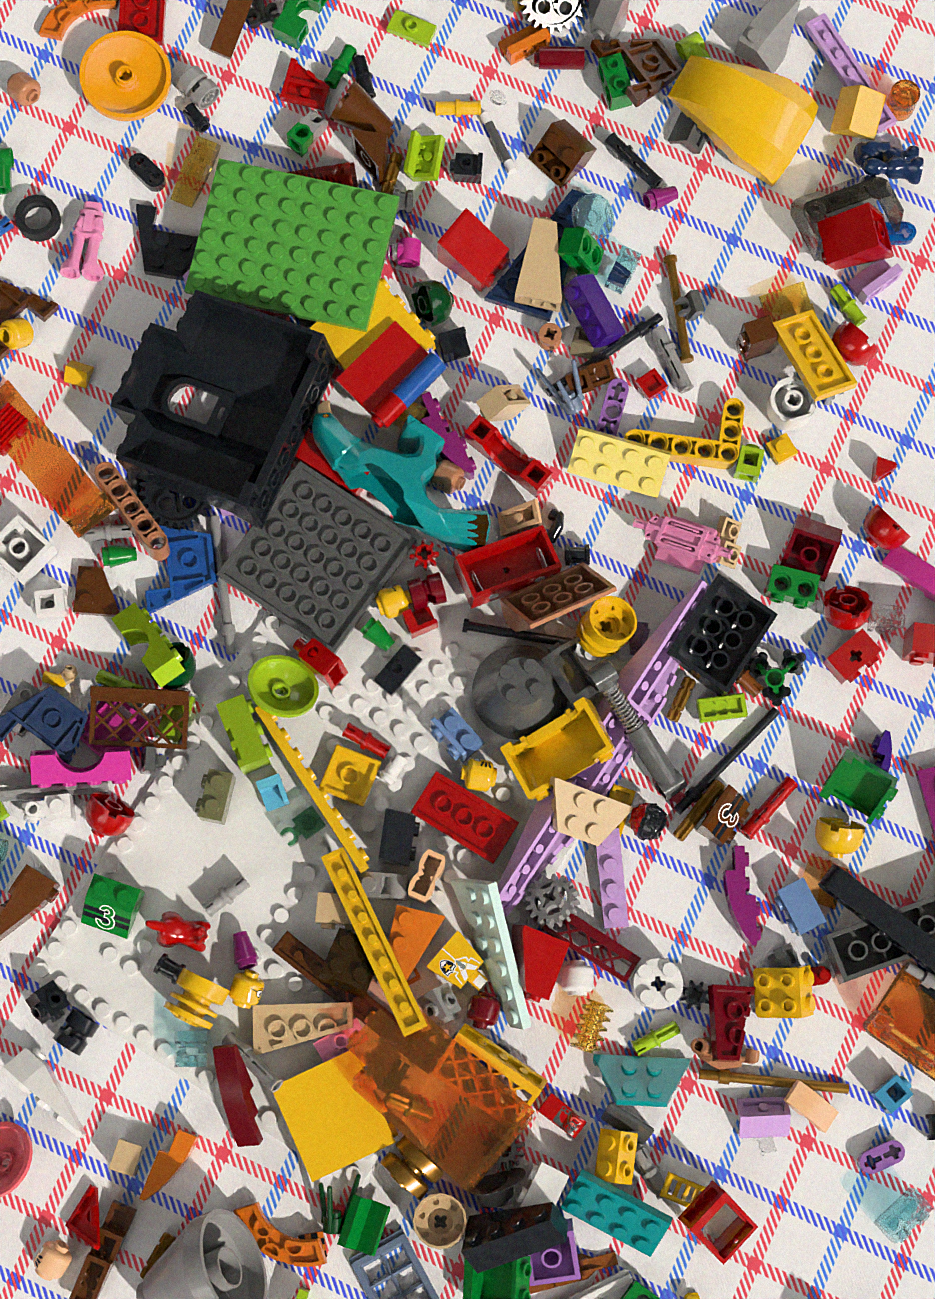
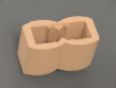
M430 849L423 854L419 862V872L414 875L409 884V898L423 904L429 902L435 891V882L444 872L445 856Z

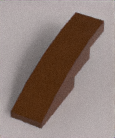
M117 1200L112 1202L104 1223L100 1227V1249L91 1248V1251L87 1254L69 1299H98L124 1243L137 1209Z

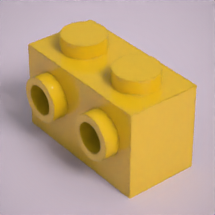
M600 1128L594 1176L606 1182L632 1185L638 1133Z

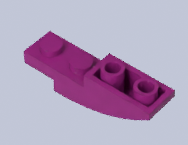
M430 392L422 394L421 403L427 417L421 419V423L425 424L445 441L443 450L439 453L440 457L462 468L465 478L469 480L474 479V470H477L472 456L468 457L465 449H468L463 435L459 437L457 430L450 432L446 419H441L439 415L441 407L437 398H432Z
M734 846L732 848V870H725L723 872L724 892L729 912L737 930L749 947H754L757 945V941L761 940V928L756 924V916H760V902L756 901V895H746V891L750 890V879L745 877V867H749V853L745 852V846Z

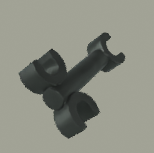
M253 0L256 9H249L247 18H256L249 22L251 29H255L261 23L273 22L277 15L280 16V13L271 14L272 11L277 10V5L274 2L269 3L265 8L263 0Z

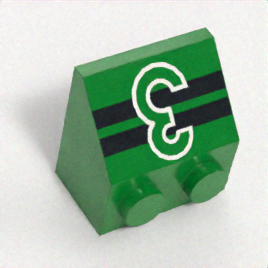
M94 873L85 896L81 923L128 939L145 892Z

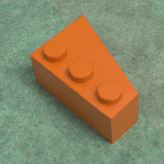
M397 905L388 943L406 981H408L446 917Z

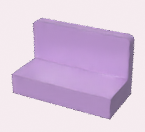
M885 259L875 261L848 281L847 286L864 305L897 281L903 269L898 263L891 268Z
M785 1097L737 1099L739 1137L789 1136L791 1113L789 1105L784 1101Z

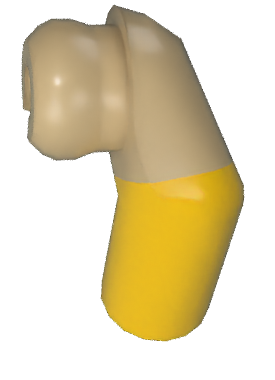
M69 664L59 674L45 671L42 676V682L65 687L77 678L78 672L74 665Z

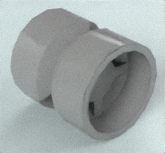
M192 66L181 75L177 87L187 97H190V100L200 110H204L211 106L219 97L220 88L211 79H207L208 76L198 66Z

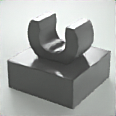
M698 289L690 290L684 297L678 298L675 302V305H683V309L678 315L680 317L686 316L687 321L696 320L705 311Z
M146 746L141 750L140 774H151L155 771V767L166 766L167 756L156 755V747Z
M791 943L773 950L774 953L768 956V960L777 959L779 967L801 965Z

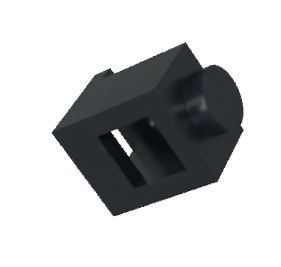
M456 153L455 159L450 160V173H454V182L481 184L483 153Z

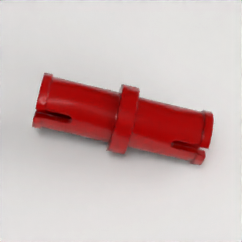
M350 722L342 733L343 737L360 745V749H367L383 760L391 748V745L374 737L372 732L369 731L367 733Z

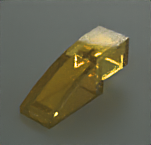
M196 135L190 154L185 157L170 200L191 208L194 206L215 164L221 148L219 144Z

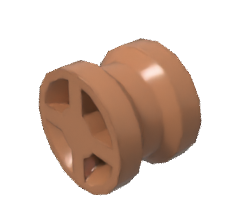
M546 323L539 329L538 343L540 347L546 351H553L559 347L562 332L558 325Z

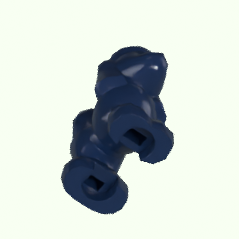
M876 141L860 142L855 146L853 151L854 161L866 174L870 176L885 174L890 179H906L911 184H919L924 159L919 157V147L915 145L909 146L904 151L897 147H892L890 142Z

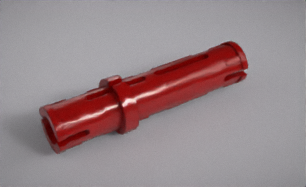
M786 776L759 809H754L751 818L739 831L747 839L752 840L759 829L770 822L769 818L794 789L798 787V784L792 778Z

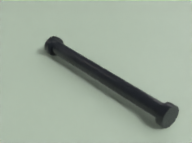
M464 618L462 629L464 633L473 631L550 645L561 642L566 638L530 631L515 632L512 628L471 622L468 618ZM577 644L572 646V650L576 651Z

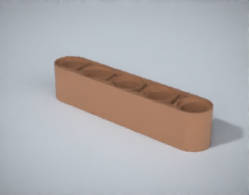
M110 462L99 463L94 469V474L101 491L149 556L157 561L166 559L170 554V547L165 533L116 467ZM105 475H111L109 478H102ZM118 492H124L120 496L115 495ZM136 509L135 512L128 513L129 510ZM145 526L150 527L148 530L145 531L140 530L142 527ZM156 544H163L160 548H153Z

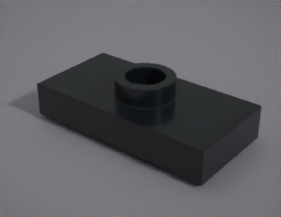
M403 644L374 678L373 682L392 697L423 659Z

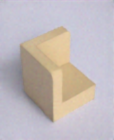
M118 1139L109 1169L132 1177L136 1176L139 1169L137 1164L143 1149L142 1146L127 1142L125 1139Z

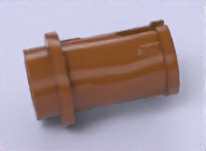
M743 668L735 684L739 683L754 698L763 690L764 686L749 674V669L745 670Z

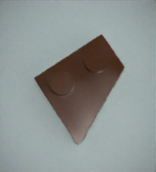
M78 566L74 614L114 617L120 613L102 567Z

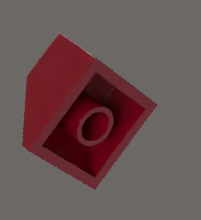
M797 515L780 565L820 575V581L825 582L841 543L843 530Z

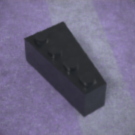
M553 1202L471 1215L468 1217L461 1253L478 1274L565 1243L569 1223Z

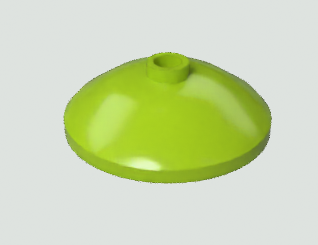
M270 655L263 657L251 667L247 677V689L252 700L264 711L278 717L293 718L307 713L313 708L319 695V685L314 673L302 664L301 661L289 656Z

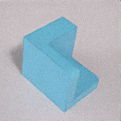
M279 773L256 781L268 812L290 804Z

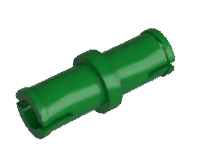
M350 44L344 45L338 58L333 60L332 68L324 79V82L331 89L337 88L343 75L348 73L349 65L357 54L356 48Z

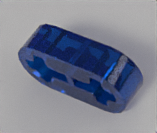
M885 222L888 233H891L888 234L891 245H907L913 241L916 235V228L912 223ZM903 229L910 233L907 238L901 233Z

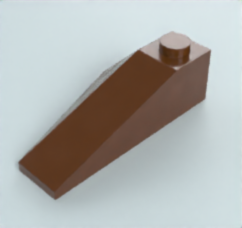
M26 864L8 891L11 894L10 899L0 905V941L43 909L48 902L52 903L59 894L57 889L60 885L37 869Z

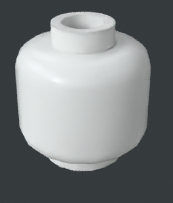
M571 960V965H566L562 968V989L568 992L567 996L584 997L587 996V992L593 990L594 969L591 966L585 965L584 960Z

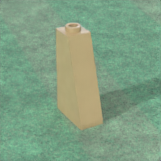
M534 217L515 292V302L560 312L562 295L557 222L548 217Z

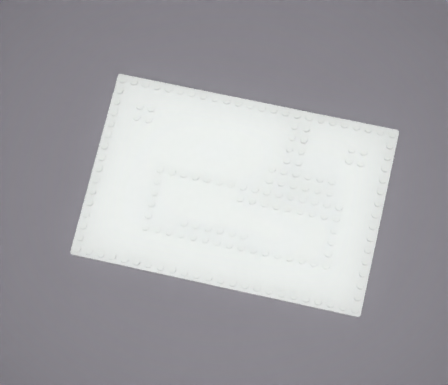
M358 499L359 501L370 507L372 510H374L375 512H377L378 514H380L381 516H383L384 518H386L387 520H389L390 522H392L393 524H395L396 526H398L399 528H401L402 530L416 538L417 542L415 543V545L417 547L421 545L422 540H424L425 544L427 545L431 544L426 539L412 532L403 525L393 522V519H391L390 517L386 516L385 514L376 510L372 506ZM434 545L433 552H439V557L433 558L436 561V566H428L427 571H424V567L421 566L415 569L414 564L416 560H410L409 558L410 554H415L413 549H411L384 588L400 585L404 591L408 589L407 580L418 577L425 580L426 575L439 572L447 602L438 605L428 604L434 619H437L438 628L412 639L402 615L392 619L386 618L385 615L381 616L376 600H374L336 653L342 660L348 674L333 690L316 677L319 685V695L313 708L298 717L284 718L277 716L279 720L275 721L279 729L284 727L289 734L291 740L288 743L291 748L297 747L304 759L300 762L304 768L310 767L317 779L313 782L317 788L320 785L336 744L382 762L364 808L328 794L330 799L327 800L330 808L336 807L343 817L340 821L343 828L349 827L356 837V840L353 841L356 848L362 847L369 857V860L366 861L369 869L365 872L408 875L409 888L411 879L419 872L420 859L428 849L445 856L444 872L435 882L434 894L426 904L409 898L408 888L406 901L368 898L387 940H389L397 905L446 917L416 966L422 979L409 986L427 1023L426 1027L416 1031V1033L441 1053H444L466 1017L471 996L478 994V990L468 981L459 989L431 972L426 966L457 930L481 957L450 881L457 878L494 881L498 886L537 803L536 798L528 799L500 749L501 746L510 741L514 744L520 740L502 737L486 727L481 721L473 705V680L482 662L501 648L511 645H528L548 653L546 650L553 645L473 631L462 632L464 618H468L471 622L510 627L505 623L499 599L471 609L453 569L455 557ZM421 552L422 560H426V552ZM408 604L409 609L414 612L413 604ZM269 611L265 613L189 727L187 749H175L166 762V766H163L135 808V817L124 833L117 835L27 970V976L42 986L54 980L59 989L65 992L67 1000L71 1005L221 1103L223 1102L216 1076L213 1047L222 1045L223 1038L228 1033L233 1032L245 1045H250L253 1048L252 1006L248 1009L234 1005L228 994L223 1006L211 1003L209 1007L218 1014L217 1018L208 1014L204 1017L205 1020L213 1024L211 1030L192 1026L176 1018L163 1006L166 1001L177 1005L179 1000L169 994L170 992L183 994L184 989L177 983L175 985L172 984L171 979L164 975L153 972L160 957L166 953L169 959L180 965H186L187 970L230 990L234 975L240 972L244 973V970H238V966L234 964L233 934L247 931L259 957L257 959L258 965L249 970L258 972V977L264 981L263 992L257 1005L337 1003L274 953L272 949L285 932L288 931L322 959L326 960L339 927L345 929V926L335 925V930L321 929V924H316L315 922L318 892L333 893V883L321 856L343 847V845L258 714L254 712L252 716L255 722L260 721L265 733L261 735L263 744H269L273 757L269 758L271 765L244 775L239 768L237 757L231 747L228 734L216 707V704L244 694L246 700L251 698L247 689V677L251 667L261 658L270 655H285L300 661L297 656L298 652L293 648V645L300 637H303L308 642L310 639ZM372 617L376 621L379 619L395 641L386 652L362 637L363 634L360 630ZM556 619L533 629L525 630L572 639L573 636L577 637L576 631ZM579 642L577 643L576 651H574L586 671L603 659H607L618 674L627 664V662L615 655L605 658L592 656L582 648ZM405 644L420 656L423 661L391 697L375 684L373 680ZM599 692L589 700L597 708L604 696ZM251 698L254 708H256L258 705ZM568 700L565 710L569 708L575 710ZM452 707L485 743L464 763L459 759L455 761L446 751L447 745L443 741L441 743L437 742L430 733V719L435 717L438 720ZM349 722L367 733L369 731L372 732L374 737L391 745L384 760L367 749H360V745L342 736ZM396 753L405 758L407 763L396 777L397 782L392 783L390 786L379 779L380 771H384L393 754ZM471 758L489 760L497 768L495 786L490 787L486 792L467 789L464 780L460 779L462 765H467ZM209 769L233 773L236 777L225 825L200 820L198 813L195 812L197 800L203 796L204 789L201 788L202 778L204 774L208 775ZM437 771L517 820L519 825L493 865L416 817V822H420L419 836L413 838L412 845L417 847L415 861H410V866L406 867L380 863L378 857L386 808L411 814L410 811ZM279 773L290 804L268 812L256 781ZM573 837L574 841L567 848L563 847L556 855L557 860L552 865L548 864L540 873L542 875L538 880L540 883L543 882L544 875L548 880L551 879L552 874H555L576 838ZM348 855L354 870L359 871L354 862L352 861V859L350 858V856ZM94 873L145 892L128 939L81 923L85 896ZM241 874L249 883L250 888H247L234 898V902L231 905H225L210 917L201 904L217 894L220 887H226ZM533 883L525 890L527 894L507 917L505 916L511 943L512 926L523 925L530 914L526 910V907L530 904L526 902L525 897L531 896V893L528 891L529 888H536V885ZM167 911L176 912L185 920L207 921L211 927L207 930L209 939L204 942L206 950L198 952L181 944L171 948L162 947L156 940L158 936L157 931L147 927L145 922L147 920L160 921L162 914ZM483 962L478 971L489 980L490 977ZM414 971L408 980L416 976ZM374 973L367 994L393 1014ZM487 982L484 984V986H483L479 991H482V990H483V988L485 987V985L487 984ZM448 983L462 1010L453 1014L455 1019L442 1026L438 1022L430 1026L417 998L434 988ZM358 1019L369 1040L356 1047L355 1050L357 1053L362 1052L367 1063L363 1068L367 1076L372 1074L378 1087L374 1090L377 1099L382 1098L385 1102V1097L390 1092L389 1089L382 1086L384 1082L382 1078H386L396 1058L402 1060L398 1071H400L404 1062L410 1065V1068L399 1084L400 1089H396L395 1093L407 1098H416L433 1069L427 1074ZM325 1036L256 1056L279 1078L285 1081L324 1063L313 1043ZM247 1068L254 1085L250 1093L258 1110V1114L255 1117L258 1127L299 1153L274 1094ZM386 1105L388 1112L384 1113L388 1123L393 1121L397 1129L404 1117L403 1112ZM384 1148L330 1174L351 1188L356 1175L360 1174L359 1189Z

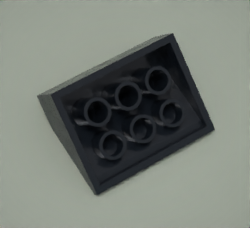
M718 573L667 651V654L708 689L719 696L725 695L733 686L778 614Z

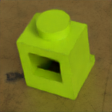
M754 444L742 445L739 450L733 478L756 483L760 475L765 450L760 449L759 446ZM750 461L752 465L745 464L744 462Z

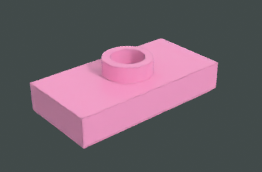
M355 1018L353 1028L329 1034L313 1044L323 1062H326L353 1048L355 1049L368 1041L369 1038L358 1019Z

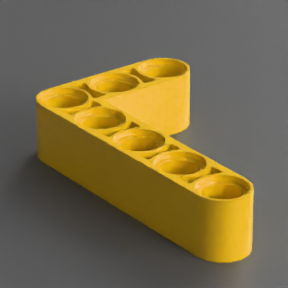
M730 398L725 402L720 416L717 440L639 429L629 430L625 434L624 439H636L639 443L651 447V444L654 442L660 443L663 446L662 450L671 452L669 462L730 469L735 465L739 456L745 407L743 402L737 398ZM734 408L737 410L738 414L731 415L728 413L727 409ZM724 431H733L735 437H727ZM683 446L686 452L679 453L674 447ZM698 450H707L709 456H701ZM728 452L732 455L733 459L726 460L722 457L721 453Z

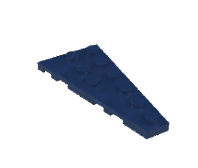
M572 189L555 209L550 219L557 222L558 248L565 228L584 227L594 196ZM526 245L507 272L500 277L494 288L484 297V301L550 322L554 311L515 302V292L527 248ZM559 255L562 289L570 266Z

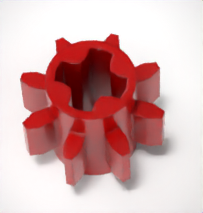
M422 540L421 545L418 547L412 545L415 554H410L409 558L410 560H416L414 564L415 569L421 566L424 567V571H427L428 566H436V561L433 558L439 557V552H433L434 543L427 545ZM421 552H426V560H422Z

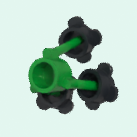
M786 649L783 652L784 658L780 668L769 665L767 661L768 655L765 652H760L757 656L750 657L746 665L752 677L756 679L765 676V682L768 687L762 690V695L765 698H769L774 706H780L782 700L791 694V689L783 685L785 674L795 673L796 675H801L803 673V661L806 660V655L803 652L795 653L790 649Z

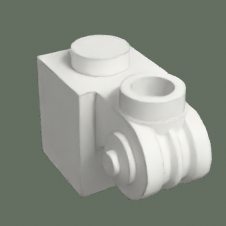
M70 793L48 795L42 801L33 798L22 803L24 808L23 820L32 824L38 823L41 818H46L51 824L76 821L75 797Z

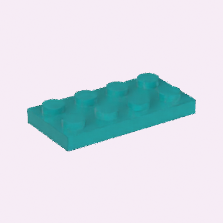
M581 1169L560 1207L565 1212L649 1257L652 1256L673 1217Z

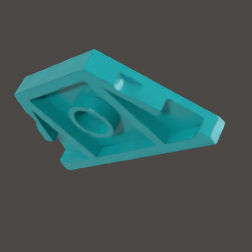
M593 1055V1063L600 1070L602 1080L606 1087L610 1089L611 1096L616 1105L667 1107L690 1063V1059Z

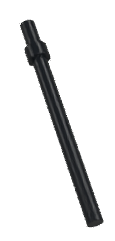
M656 313L645 322H639L634 326L633 330L578 366L577 369L597 360L610 357L636 338H642L649 333V329L663 321L662 316ZM565 376L559 379L564 387L568 385ZM556 382L553 383L552 385L556 389V391H560ZM548 388L545 389L546 394L551 397L553 395Z
M772 707L695 787L691 786L685 792L686 796L673 809L681 815L693 802L696 803L702 797V792L757 738L780 712L775 707Z

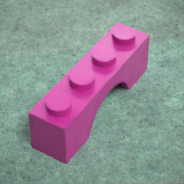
M130 746L105 747L99 760L86 767H74L65 763L58 755L56 749L33 750L30 753L31 785H37L39 788H48L52 784L62 783V786L70 787L76 786L77 782H87V785H100L102 781H112V784H124L126 780H131Z

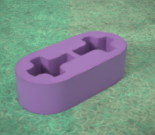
M895 1140L885 1141L862 1152L858 1157V1166L865 1173L874 1174L903 1160L905 1156L904 1146ZM890 1145L899 1150L896 1152L895 1159L893 1156L885 1158L883 1156L884 1153L890 1150ZM867 1155L870 1158L878 1156L880 1160L873 1163V1169L864 1165L867 1161Z

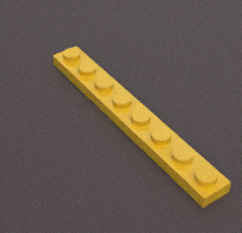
M259 706L254 708L360 873L369 869L366 863L369 857L362 847L356 848L353 843L356 837L349 827L344 829L340 821L343 817L336 807L331 809L328 805L327 800L330 797L323 787L318 789L313 782L317 779L310 767L305 769L300 762L304 758L297 747L292 749L288 741L291 738L285 728L279 729L275 721L279 720L277 716L264 711Z
M344 847L321 856L403 1036H408L426 1027L427 1023Z

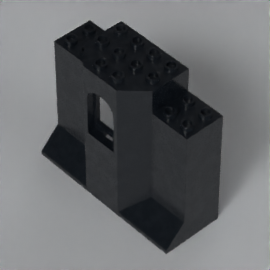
M195 290L193 296L187 301L183 317L177 322L176 331L150 323L148 329L143 332L141 344L132 355L131 364L128 371H125L122 376L118 392H115L112 397L111 408L123 423L128 425L127 435L123 443L117 448L116 459L131 476L231 512L253 526L262 529L337 367L338 361L323 333ZM193 387L219 397L207 424L173 413L170 410L171 399L179 389ZM221 407L225 408V411L221 419L219 420L217 419V415Z

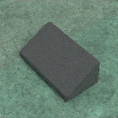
M613 1102L608 1104L601 1116L603 1121L619 1131L638 1133L637 1142L641 1145L645 1144L654 1132L653 1127Z

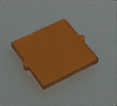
M810 855L802 878L804 877L817 904L835 910L838 901L818 885L833 863L831 860L825 861ZM839 866L848 873L849 869Z

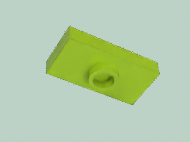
M397 9L387 26V32L426 48L429 47L437 30L436 25Z
M744 693L696 699L699 723L748 717Z
M192 696L189 704V716L196 700ZM173 705L167 713L177 722L183 717L184 706ZM163 714L158 728L164 734L174 724ZM183 720L178 724L182 729ZM174 727L165 736L170 741L179 744L182 733Z

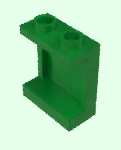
M846 749L823 784L819 796L828 800L830 795H833L868 817L866 823L871 825L875 818L879 820L886 809L884 807L886 801L892 802L896 796L898 789L895 787L898 779Z
M525 1256L478 1274L465 1258L463 1299H530L531 1256Z

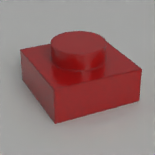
M655 368L635 381L636 386L648 401L668 388V385Z

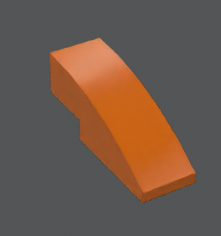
M182 1129L177 1130L169 1152L165 1150L158 1151L140 1195V1200H148L175 1177L193 1152L200 1136Z

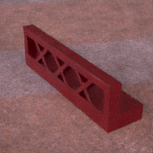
M570 913V922L565 919L562 921L566 925L567 931L557 933L550 929L547 924L542 927V930L549 935L570 943L569 948L624 984L641 960V957L575 914ZM577 932L584 936L588 944L582 946L575 945L571 933ZM568 934L569 940L562 935ZM599 946L607 951L609 958L598 960L594 957L592 947ZM589 948L590 954L583 949ZM619 959L630 966L624 976L615 971L614 960ZM604 962H610L611 967L606 965Z

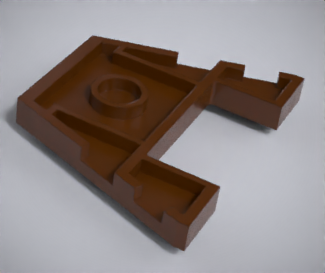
M600 39L591 41L590 48L598 58L621 53L623 60L641 83L628 86L625 92L635 107H639L677 79L682 71L680 65L660 39H631V42H620L619 39H610V43H600Z
M0 280V325L6 320L14 319L26 308L43 322L59 310L56 302H47L40 299V296L36 294H27L20 291L18 287ZM0 341L1 361L10 351L9 347Z

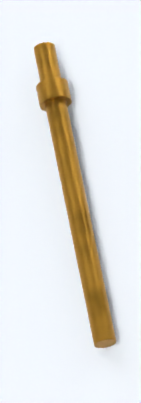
M699 1069V1079L718 1081V1084L729 1085V1082L792 1088L795 1081L800 1080L813 1091L849 1093V1084L735 1073L730 1072V1069H720L719 1071Z

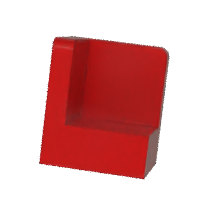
M429 606L414 612L411 609L402 612V618L412 639L438 628L437 619H434Z

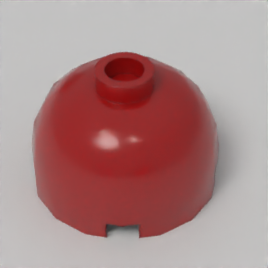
M844 320L833 333L832 342L845 363L851 366L864 365L878 353L876 345L873 343L870 346L867 341L869 337L851 322L847 324Z
M878 504L865 517L863 524L864 530L868 535L865 540L874 548L879 546L884 550H893L899 548L911 537Z
M845 585V589L837 590V586L832 587L824 596V616L832 626L840 630L858 629L867 622L873 602L869 600V594L860 588Z
M96 791L92 793L85 807V818L88 825L92 828V833L99 837H111L124 833L135 817L134 810L122 800L117 798L116 802L108 799L110 794Z

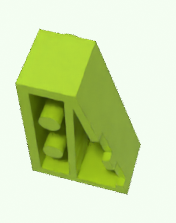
M244 694L216 704L231 747L237 757V763L243 774L246 775L271 765L269 758L273 757L269 744H263L261 735L265 733L260 721H254L252 713L256 711L251 698L246 700Z

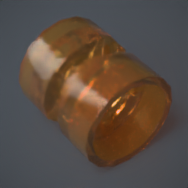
M907 79L900 80L892 86L886 104L897 121H904L913 114L920 98V89L916 83Z

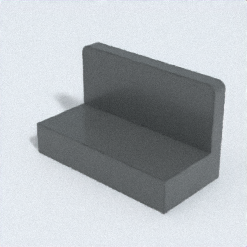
M681 111L668 138V142L670 144L683 143L693 154H700L708 136L697 127L698 125L690 117H687Z

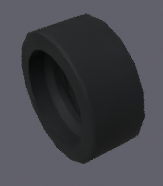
M36 194L28 196L16 208V224L21 233L31 241L41 242L49 240L60 229V212L52 199L45 195ZM33 208H47L52 216L49 224L40 229H30L25 223L27 213Z

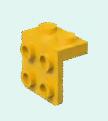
M810 965L759 967L753 970L754 987H756L754 993L755 1013L757 1017L805 1018L814 1015L813 1011L816 1006L815 998L812 996L814 975Z

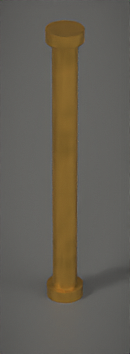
M671 254L665 256L663 261L667 265L682 355L680 356L681 363H690L694 361V356L690 353L685 317L678 315L683 309V305H675L677 299L681 297L676 268L678 260L677 255Z

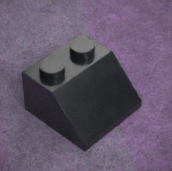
M386 808L378 857L380 863L409 867L410 861H415L417 847L412 846L413 838L419 836L420 822H416V815Z

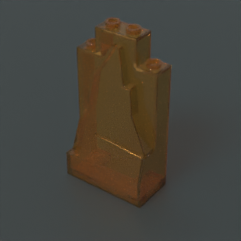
M380 1008L377 1012L371 1011L364 1020V1027L360 1031L356 1029L347 1039L349 1044L346 1048L368 1067L366 1071L361 1069L352 1080L354 1082L352 1088L470 1194L536 1116L535 1111L422 1011L421 1013L427 1026L405 1037L399 1025Z

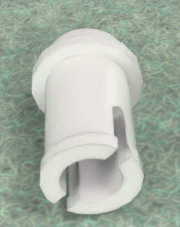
M394 753L384 771H380L379 779L390 786L392 783H396V777L407 763V760Z

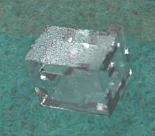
M873 603L868 618L867 631L872 632L875 628H879L881 632L891 633L898 628L903 629L906 618L905 614H902L903 607Z

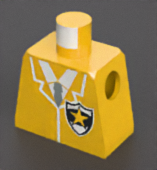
M458 930L426 966L431 972L459 989L468 981L479 991L488 981L478 971L484 961Z

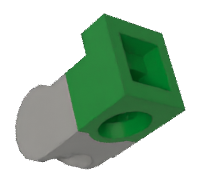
M310 111L287 132V146L303 157L308 152V147L325 132L328 121L316 111Z

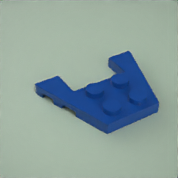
M159 525L167 536L170 547V554L167 557L170 587L145 591L149 614L217 582L211 534L185 529H169L167 526ZM145 526L142 527L140 530L145 531L148 530L150 527Z

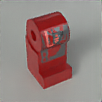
M553 1093L549 1094L537 1110L574 1139L587 1123Z

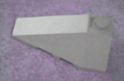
M588 0L590 29L595 39H600V42L610 43V39H615L626 25L629 0Z

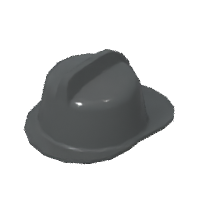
M512 1168L509 1171L505 1170L496 1174L478 1177L467 1186L468 1192L477 1196L482 1208L504 1206L513 1198L514 1186L524 1179L526 1171L523 1168Z

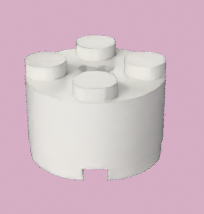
M787 377L780 380L772 389L767 400L766 411L771 422L779 430H797L809 422L815 411L817 401L813 400L800 378Z
M660 958L648 960L641 964L632 976V994L642 1006L648 1009H665L673 1005L681 996L683 990L681 972L674 963ZM655 978H658V981L663 983L659 991H656V987L651 986V982L655 981Z

